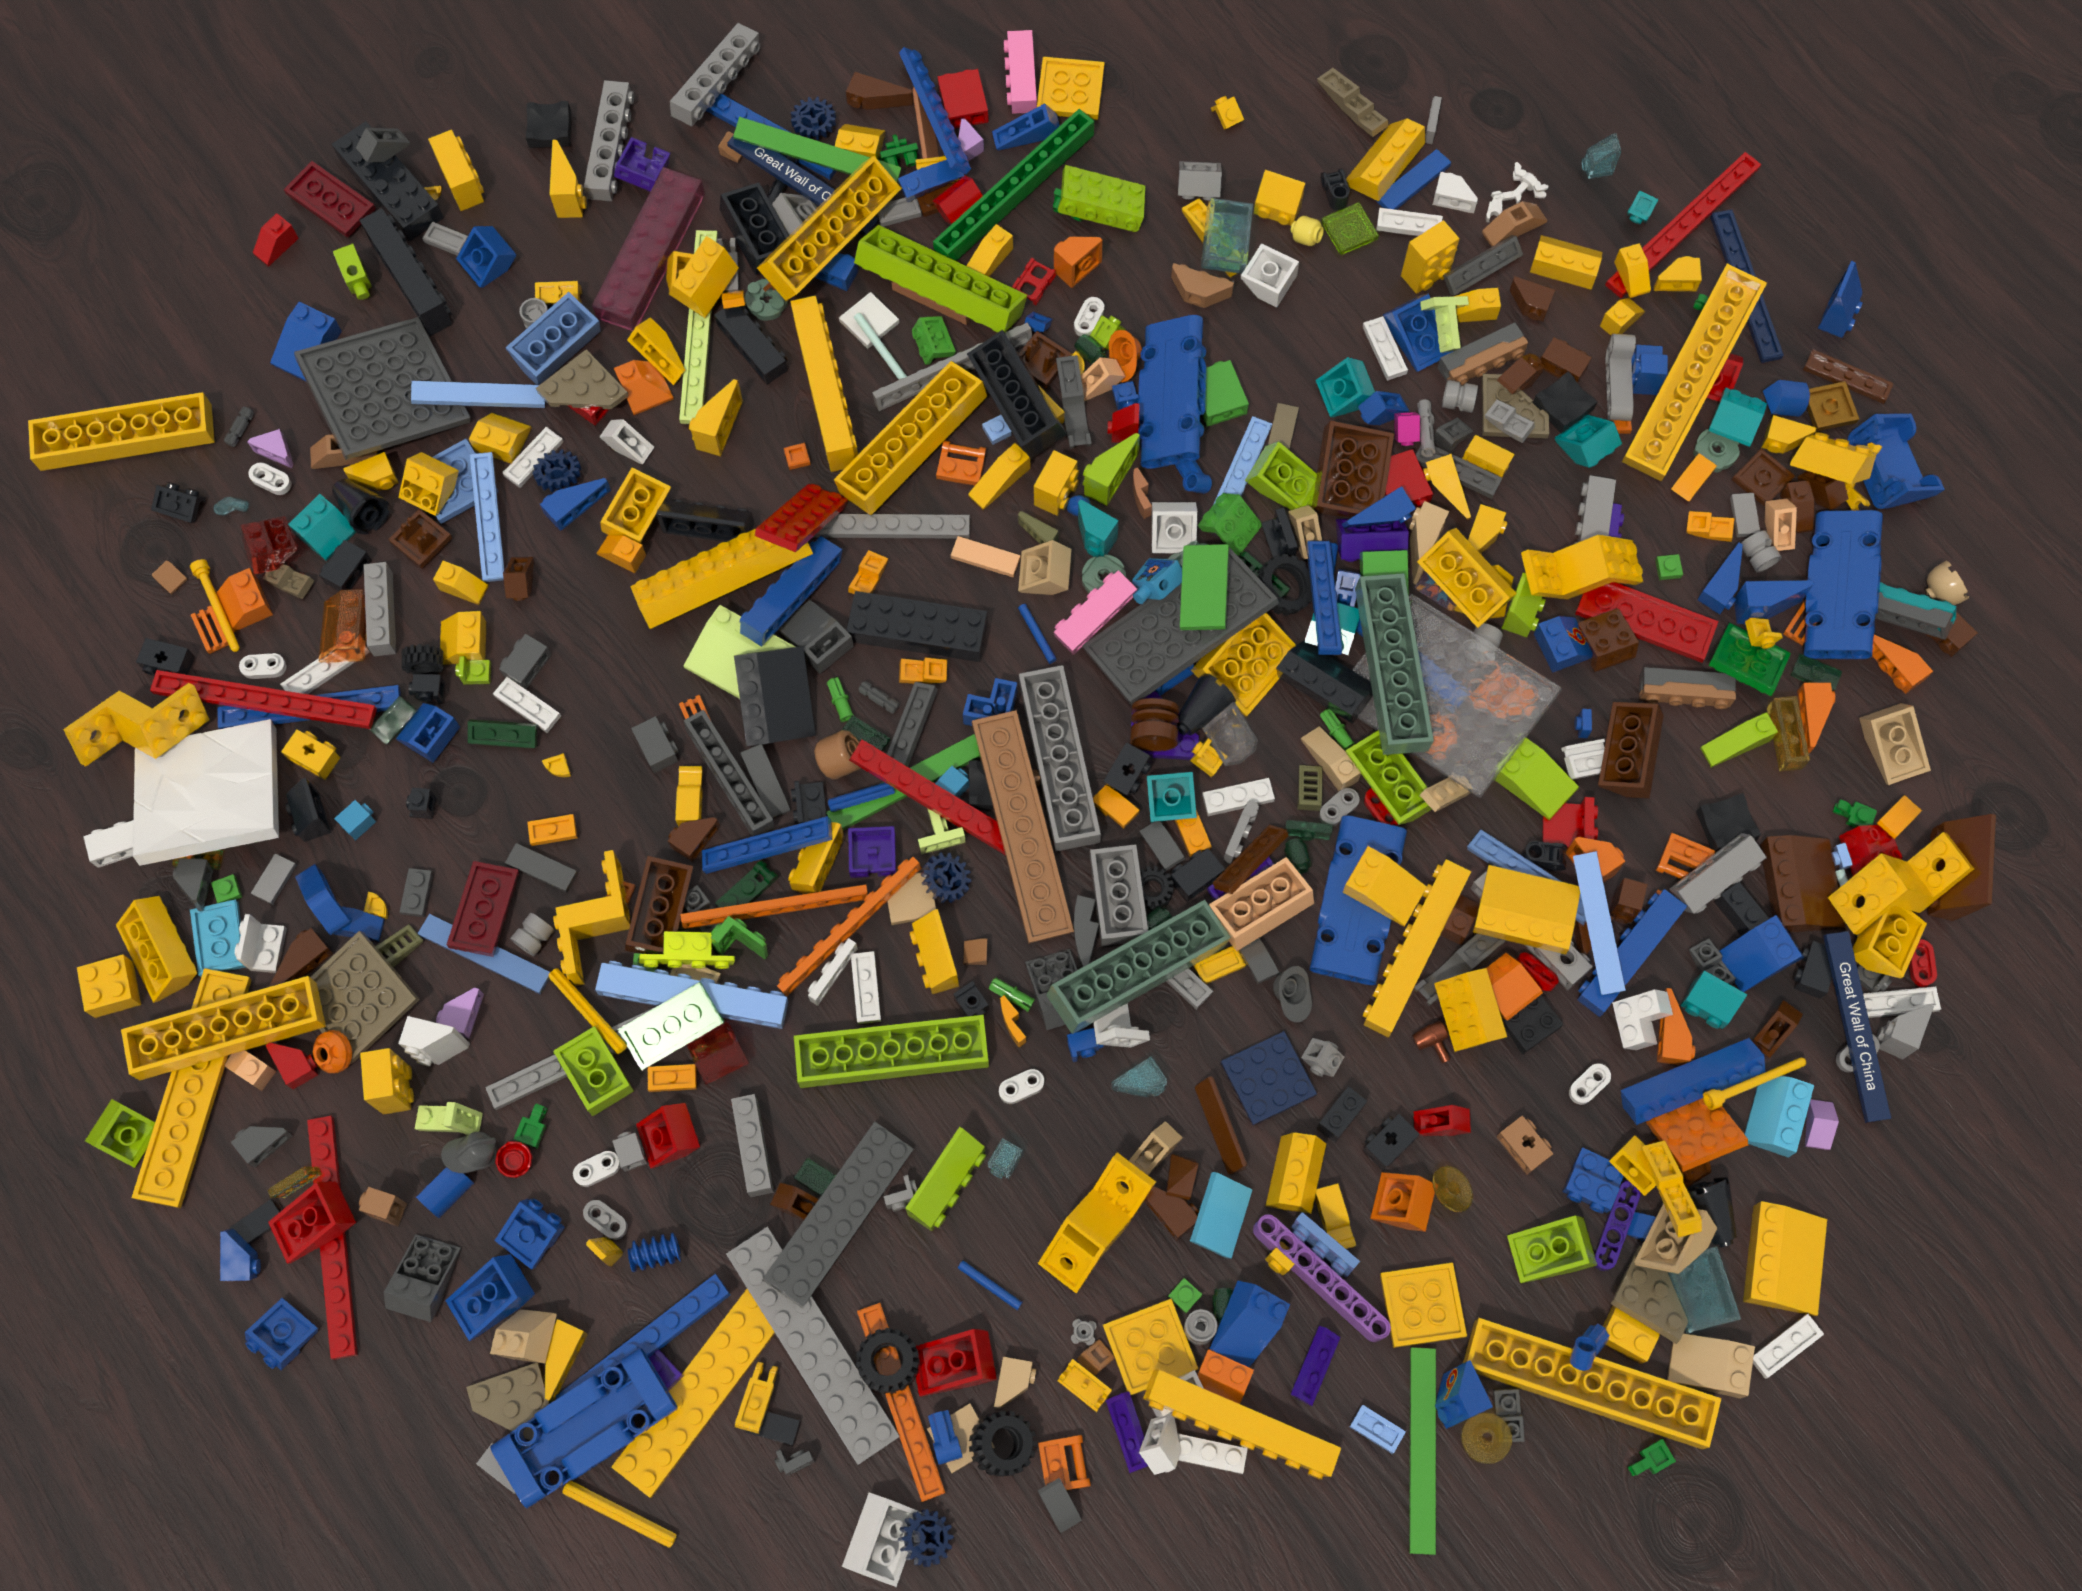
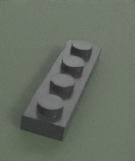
M1511 235L1443 275L1450 295L1455 296L1521 257L1523 253L1517 236Z
M1420 446L1416 457L1420 466L1427 468L1426 462L1451 453L1435 446V454L1431 457H1424L1421 454ZM1452 454L1461 485L1492 499L1502 481V477Z
M920 682L914 683L887 755L907 767L938 690L934 685Z

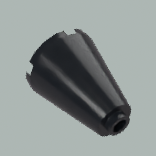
M341 479L334 484L332 494L354 531L358 534L366 535L369 534L367 531L372 529L376 531L383 526L390 513L388 510L389 503L384 497L349 479Z
M1204 673L1199 677L1178 715L1179 722L1176 727L1182 735L1187 734L1191 736L1235 706L1236 699L1232 692L1224 684L1220 687L1215 683L1217 678Z
M1728 1177L1714 1178L1712 1182L1706 1183L1704 1181L1686 1188L1696 1209L1707 1211L1717 1227L1711 1242L1714 1245L1718 1244L1720 1248L1732 1245L1734 1243L1733 1239L1737 1235Z

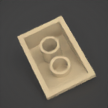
M1424 501L1421 508H1416L1409 527L1412 530L1410 547L1413 583L1418 585L1424 569L1417 561L1437 543L1449 511Z
M1900 703L1859 718L1865 740L1887 785L1931 771L1912 705Z
M1663 1203L1634 1263L1637 1266L1679 1274L1709 1247L1717 1227L1707 1211L1697 1209L1702 1219V1232L1678 1238Z
M1683 1334L1677 1344L1672 1342L1667 1380L1683 1386L1735 1398L1747 1397L1749 1395L1755 1346L1729 1340Z

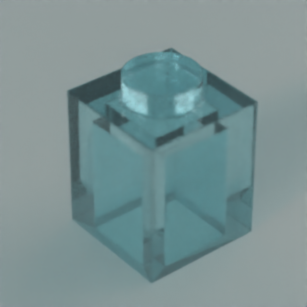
M1002 1138L988 1161V1167L991 1168L989 1172L1000 1179L1003 1176L1009 1179L1023 1156V1150Z

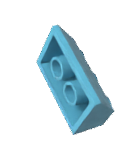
M1780 1076L1757 1086L1744 1131L1745 1136L1748 1138V1144L1788 1158L1795 1154L1798 1149L1814 1085L1792 1077Z

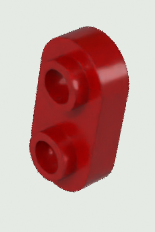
M1370 788L1364 797V804L1377 822L1398 826V823L1373 789ZM1377 798L1379 803L1374 804L1371 799ZM1390 816L1393 821L1388 822L1385 820V817Z
M1920 939L1909 963L1911 979L1917 986L1927 987L1937 978L1934 949L1928 941ZM1916 950H1920L1922 956H1918ZM1919 972L1925 975V979L1919 976Z
M1523 952L1517 957L1516 960L1522 964L1541 990L1552 991L1558 984L1557 975L1533 955Z

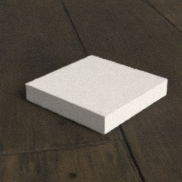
M871 292L839 317V322L867 349L873 344L855 321L854 316L857 313L862 314L879 339L899 324V319Z

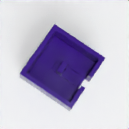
M631 137L616 163L614 177L654 192L669 165L670 153L654 147L652 160L644 157L647 143Z
M894 826L848 828L849 874L851 878L869 877V873H878V877L893 876L897 872L896 832Z

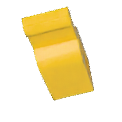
M679 766L675 818L678 827L683 822L702 819V766Z
M1339 1184L1317 1189L1315 1202L1325 1232L1345 1249L1356 1247Z

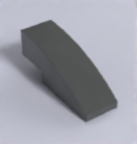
M762 744L741 752L742 759L760 800L772 819L790 812L789 805Z
M1077 895L1074 912V939L1081 968L1091 962L1099 923L1091 922L1095 908V899Z

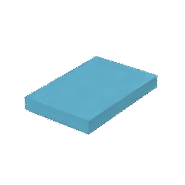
M235 899L204 906L203 911H198L196 908L191 909L190 915L198 975L202 977L204 968L221 972L244 968L245 966L235 956V947L239 943L241 936L239 932L241 923L239 902Z
M1212 1172L1190 1242L1231 1259L1252 1189L1217 1172Z

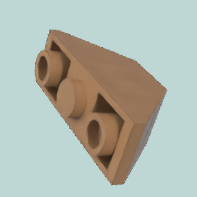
M1522 201L1500 213L1482 230V234L1491 247L1511 235L1518 237L1547 223L1548 220L1537 204Z
M1173 263L1171 278L1184 302L1206 308L1232 296L1234 282L1223 277L1212 276L1205 271L1191 269L1186 265Z
M333 434L325 435L310 448L311 468L318 469L355 464L376 456L377 451L345 460Z

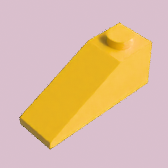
M996 224L983 238L968 262L967 267L989 277L1013 250V235Z
M1498 288L1476 289L1457 295L1468 296L1469 305L1456 309L1457 323L1497 320L1501 308Z
M651 317L635 327L627 341L669 382L675 385L685 372V368L667 333Z
M1014 443L998 457L969 492L968 496L984 510L1030 470V457Z
M1452 454L1426 462L1427 468L1423 470L1427 481L1431 480L1432 484L1467 520L1472 519Z
M1482 504L1468 538V541L1480 554L1496 541L1499 533H1504L1507 521H1504L1506 512Z
M558 1319L554 1324L545 1366V1399L551 1402L556 1400L555 1396L559 1394L588 1335L586 1332Z

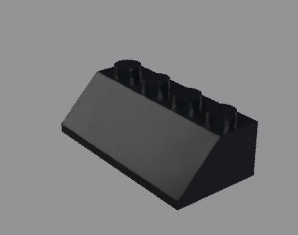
M758 182L721 194L719 208L755 275L761 274L757 267L789 236Z
M677 499L672 501L665 500L656 513L662 532L665 534L728 542L738 537L741 533L751 531L754 525L752 512L746 509L732 510L720 505L711 507L699 502L690 504Z
M1305 641L1290 649L1276 668L1278 678L1352 724L1373 697L1369 680L1328 655H1318V649Z

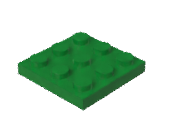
M1729 623L1709 666L1735 678L1741 683L1757 689L1761 693L1772 696L1791 653L1776 645L1767 649L1751 646L1748 632Z

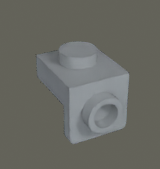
M908 1175L903 1176L907 1190L884 1196L887 1209L899 1211L906 1208V1204L910 1202L917 1191L915 1180L910 1181Z

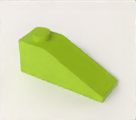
M1766 712L1701 746L1700 749L1710 767H1714L1770 742L1778 733V730Z

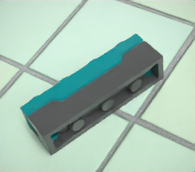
M1880 582L1878 613L1875 614V619L1946 640L1956 620V606L1946 601L1941 602L1930 599L1926 595L1910 593L1903 588H1893Z

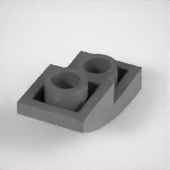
M1155 821L1140 830L1141 836L1166 871L1185 860L1184 855L1161 821Z
M698 885L687 892L684 908L688 913L714 909ZM717 924L700 926L699 928L702 932L712 933Z
M1260 938L1239 950L1245 965L1249 967L1257 984L1279 975L1275 963Z
M1710 939L1689 949V953L1700 973L1706 971L1730 985L1735 983L1736 978L1722 962L1723 956Z
M1517 1387L1493 1389L1499 1443L1524 1442V1426L1520 1409L1519 1389Z
M1060 1478L1038 1490L1060 1534L1082 1521Z

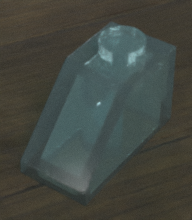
M1617 133L1611 134L1587 149L1585 157L1582 158V169L1586 171L1588 178L1613 175L1621 154Z
M1151 1056L1112 1081L1111 1087L1117 1092L1148 1097L1152 1094L1155 1097L1166 1089L1164 1086L1167 1084V1078Z

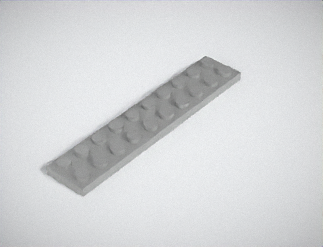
M766 1227L726 1253L855 1462L859 1465L900 1436L868 1385L860 1377L858 1369L812 1296L801 1308L762 1280L782 1252L771 1231Z

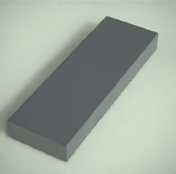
M517 843L505 862L507 866L518 869L520 872L566 893L578 874L576 870Z

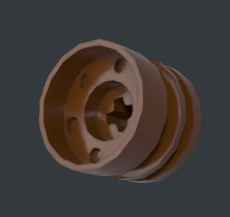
M1158 698L1135 701L1132 704L1133 714L1131 721L1134 725L1131 726L1130 744L1140 750L1157 752L1177 747L1178 728L1176 725L1179 722V706L1170 700Z

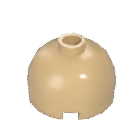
M1946 560L1930 571L1927 576L1928 588L1925 591L1930 599H1936L1941 602L1946 601L1952 605H1957L1969 599V596L1965 595L1968 591L1956 570L1951 572L1948 569L1951 564Z

